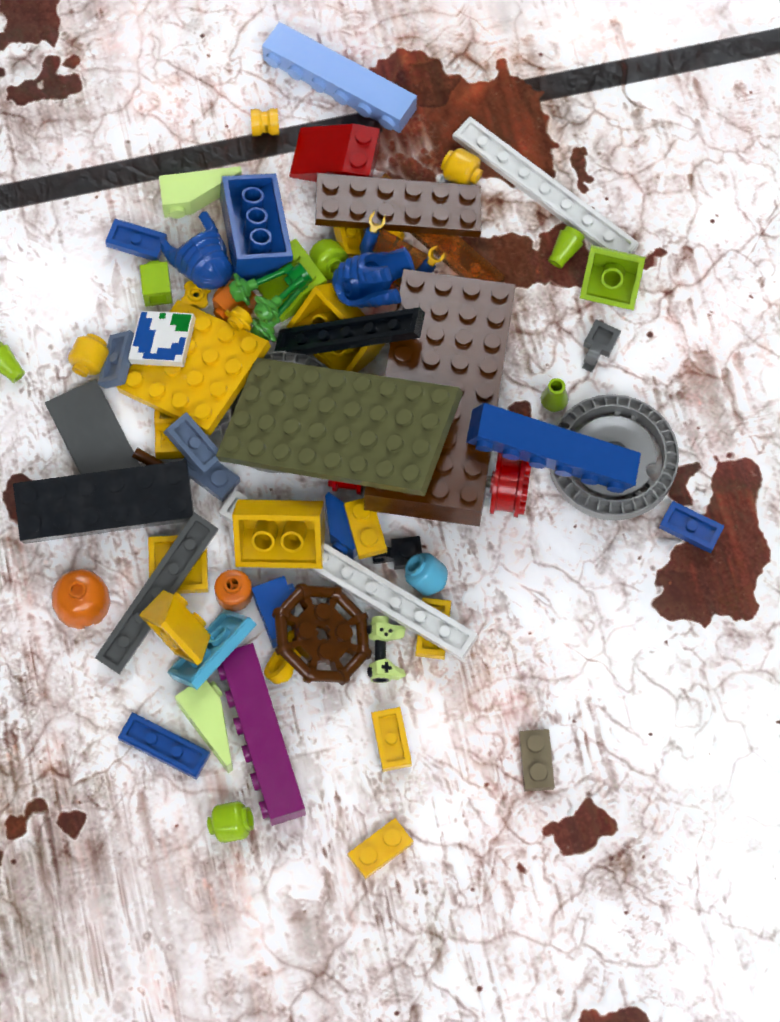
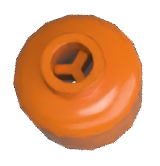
M235 569L227 570L216 579L214 585L216 600L225 610L240 611L251 602L253 596L252 583L249 577L242 571Z

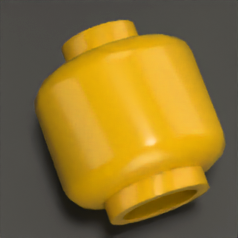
M457 148L454 151L450 150L444 157L440 167L443 170L444 179L454 184L471 185L473 183L476 185L483 173V170L480 169V158L463 148Z
M94 334L78 337L68 354V361L73 366L72 371L82 377L99 374L109 354L106 341Z

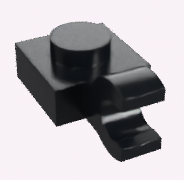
M420 536L391 539V547L386 546L387 553L372 556L373 564L393 562L394 570L405 569L406 563L412 556L422 553Z

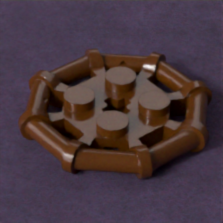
M300 583L295 586L294 592L279 607L274 608L272 616L275 618L277 641L275 652L277 656L281 655L303 677L304 682L308 684L311 682H335L345 685L350 682V677L364 661L371 658L372 650L369 648L367 619L369 618L367 612L363 613L342 592V587L334 585V587L311 586ZM311 597L327 598L326 603L315 605L312 603ZM299 603L303 611L296 617L291 614V611ZM338 603L352 618L346 620L335 609L336 604ZM287 625L291 626L292 631L294 630L295 637L291 642H288ZM355 625L357 644L351 643V638L353 636L352 627H354ZM316 628L324 630L327 639H318L317 635L319 632ZM294 649L308 661L307 664L293 651ZM346 652L353 657L343 666L339 659ZM326 663L325 665H330L331 670H317V664Z

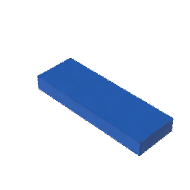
M133 712L118 736L119 741L197 780L211 755L210 751Z

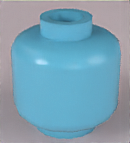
M416 554L406 563V582L422 595H433L440 592L446 585L448 577L447 567L432 554Z

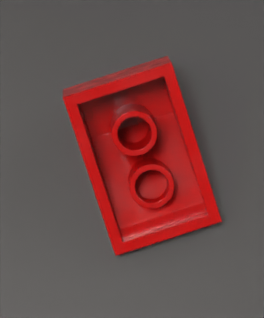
M359 124L300 128L289 177L316 182L317 173L373 177L380 147V128Z

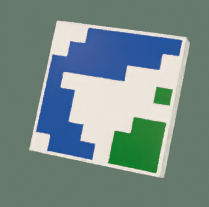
M140 311L128 357L129 362L140 365L184 367L196 320L194 314Z

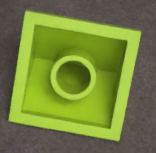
M591 245L580 299L634 310L646 257Z

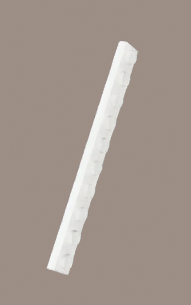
M236 490L233 491L219 512L220 517L232 524V514L237 500H252ZM324 543L322 569L307 568L332 584L342 587V590L463 661L478 638L476 632Z

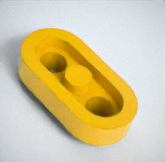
M294 630L288 631V642H291L295 637ZM294 649L293 651L301 658L302 655ZM274 651L264 669V675L272 683L281 684L287 682L292 677L294 668L281 655L277 656Z

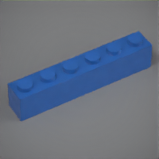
M482 403L472 410L466 443L475 445V448L479 451L498 452L502 454L503 458L508 460L520 459L529 462L528 465L534 468L555 470V474L559 476H574L580 478L582 483L588 485L600 484L606 486L610 492L623 493L625 490L636 486L640 452L487 403Z

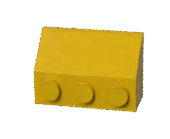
M331 282L315 286L286 327L292 328L366 315L358 307H350L341 303ZM386 343L313 355L328 368L359 372L375 359Z
M237 500L232 514L235 567L322 569L325 539L324 501Z

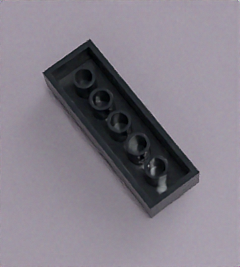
M186 460L13 483L19 538L23 544L188 522L194 514L189 470Z

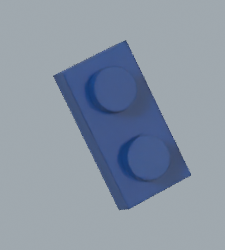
M115 218L105 244L106 247L151 261H159L162 254L160 240H167V234Z
M672 501L659 529L711 554L724 529V525Z

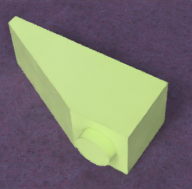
M241 166L159 176L164 218L178 219L185 215H192L219 199L221 177L242 175Z
M206 680L198 690L189 686L175 696L176 704L225 770L230 773L233 771L220 698L223 696V693L214 681L208 683Z

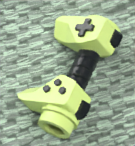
M386 616L372 617L370 625L367 626V634H369V639L374 641L375 662L369 664L367 675L370 677L371 682L387 683L391 679L399 680L405 677L406 673L403 669L386 659V642L402 639L405 635V627L390 624L389 618Z

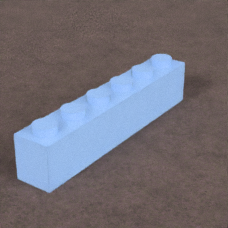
M281 22L277 24L262 45L263 60L269 66L280 68L286 71L293 79L302 80L310 84L315 91L319 93L324 92L332 96L339 104L348 105L356 109L361 116L370 117L378 121L387 130L401 133L417 109V95Z

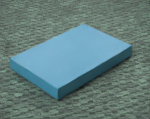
M224 609L206 629L211 636L202 662L197 666L180 657L167 673L174 680L198 690L257 624L250 617Z

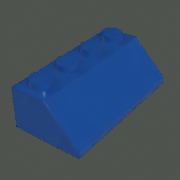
M276 173L222 176L220 203L233 274L237 273L241 278L248 281L253 278L257 280L277 271L293 259Z

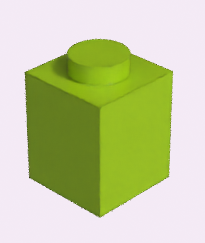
M155 260L139 265L145 307L173 304L168 263Z

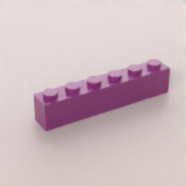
M251 643L235 648L217 670L220 680H227L230 689L224 691L229 708L235 707L238 717L233 718L237 735L243 734L246 745L241 746L246 763L252 762L255 772L251 773L250 777L254 790H261L263 801L258 803L263 819L269 818L271 826L306 816L303 800L254 644Z

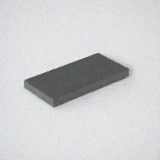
M97 379L45 402L80 474L141 466L138 460L132 458L134 451L100 385L97 384Z

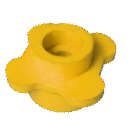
M192 281L186 282L184 284L185 294L181 301L197 309H205L208 306V294L211 292V289L204 290L198 288ZM195 293L199 294L198 297H194L193 295Z
M237 305L231 311H225V315L228 317L227 322L232 328L237 331L241 329L250 331L252 329L250 324L253 322V318L244 308Z

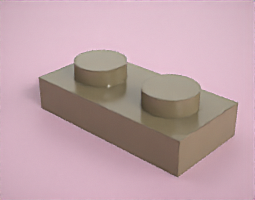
M549 729L519 731L524 792L554 790Z

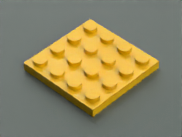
M177 300L169 312L193 313L196 318L185 366L132 364L128 371L126 383L117 386L119 393L176 420L187 412L203 432L211 436L243 389L257 358H264L271 345L268 340L244 329L237 331L228 322Z

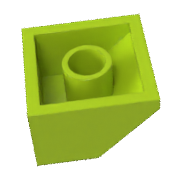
M296 238L290 241L293 259L280 269L289 263L293 267L300 263L313 281L307 285L308 288L301 292L279 317L281 323L296 314L315 286L327 284L325 276ZM287 274L259 285L257 290L266 299H272L275 295L279 296L289 287L283 280ZM289 294V295L283 300V303L287 300V298H288L291 294Z

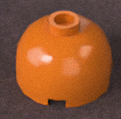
M84 569L71 570L62 575L55 583L51 595L52 607L58 619L66 626L75 629H85L87 626L100 623L107 615L111 604L109 590L103 579L94 572Z

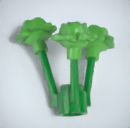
M289 263L284 268L257 280L253 278L246 281L237 273L233 274L235 279L229 284L232 298L236 302H245L247 306L250 305L249 297H251V291L258 289V286L287 274L283 280L289 287L279 296L275 295L272 299H266L262 296L255 297L256 306L254 313L259 319L253 318L251 333L268 341L275 342L277 340L273 327L280 323L279 317L299 294L308 288L307 285L313 281L300 263L294 267ZM289 294H291V295L287 298V300L283 303V300H284Z

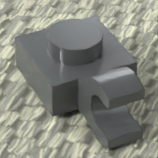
M596 319L583 344V347L588 348L589 351L584 358L582 368L592 373L600 355L609 358L620 337L621 330Z

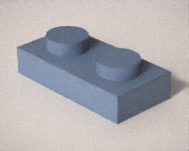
M131 330L109 336L107 344L109 354L101 369L97 383L104 389L126 383L130 367L128 357L134 333Z
M187 412L163 431L200 475L219 460L216 457L218 448Z
M185 457L183 459L187 461L190 479L221 502L228 497L240 482V477L219 461L200 475Z

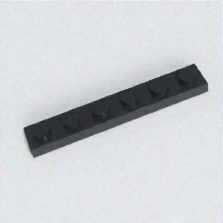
M417 307L279 329L274 352L285 351L311 355L417 339L421 336L425 312Z

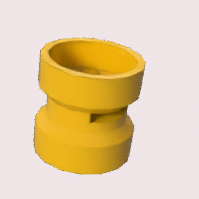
M270 108L268 111L251 109L252 136H261L262 133L279 135L278 108Z

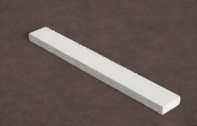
M471 116L453 133V140L470 153L478 156L482 162L567 226L573 227L582 233L585 239L594 246L630 254L638 248V241Z

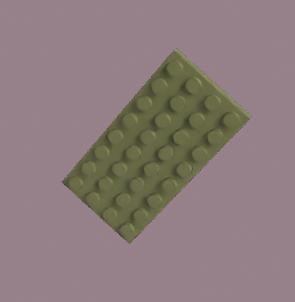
M257 358L251 368L216 457L219 461L425 496L463 392L460 387Z

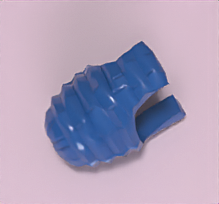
M201 212L199 218L206 229L205 231L198 233L178 249L171 246L166 239L160 240V244L168 263L176 268L179 273L186 276L198 288L214 290L225 286L230 281L233 275V266L228 261L227 248L218 233L219 231L214 221L207 212Z
M406 247L390 253L365 252L361 255H355L353 258H347L346 261L339 264V267L333 273L332 286L339 301L350 307L379 308L382 305L398 304L402 302L401 296L397 289H390L393 281L402 277L403 269L415 270V267Z

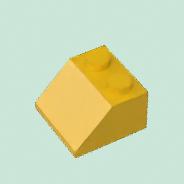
M163 590L139 616L175 655L198 666L203 660L211 636L204 628L207 623L197 613H190L186 608L188 602L179 593L171 594Z

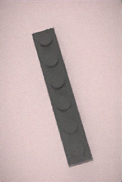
M194 512L95 659L119 675L151 630L139 614L163 590L171 594L177 592L219 528Z

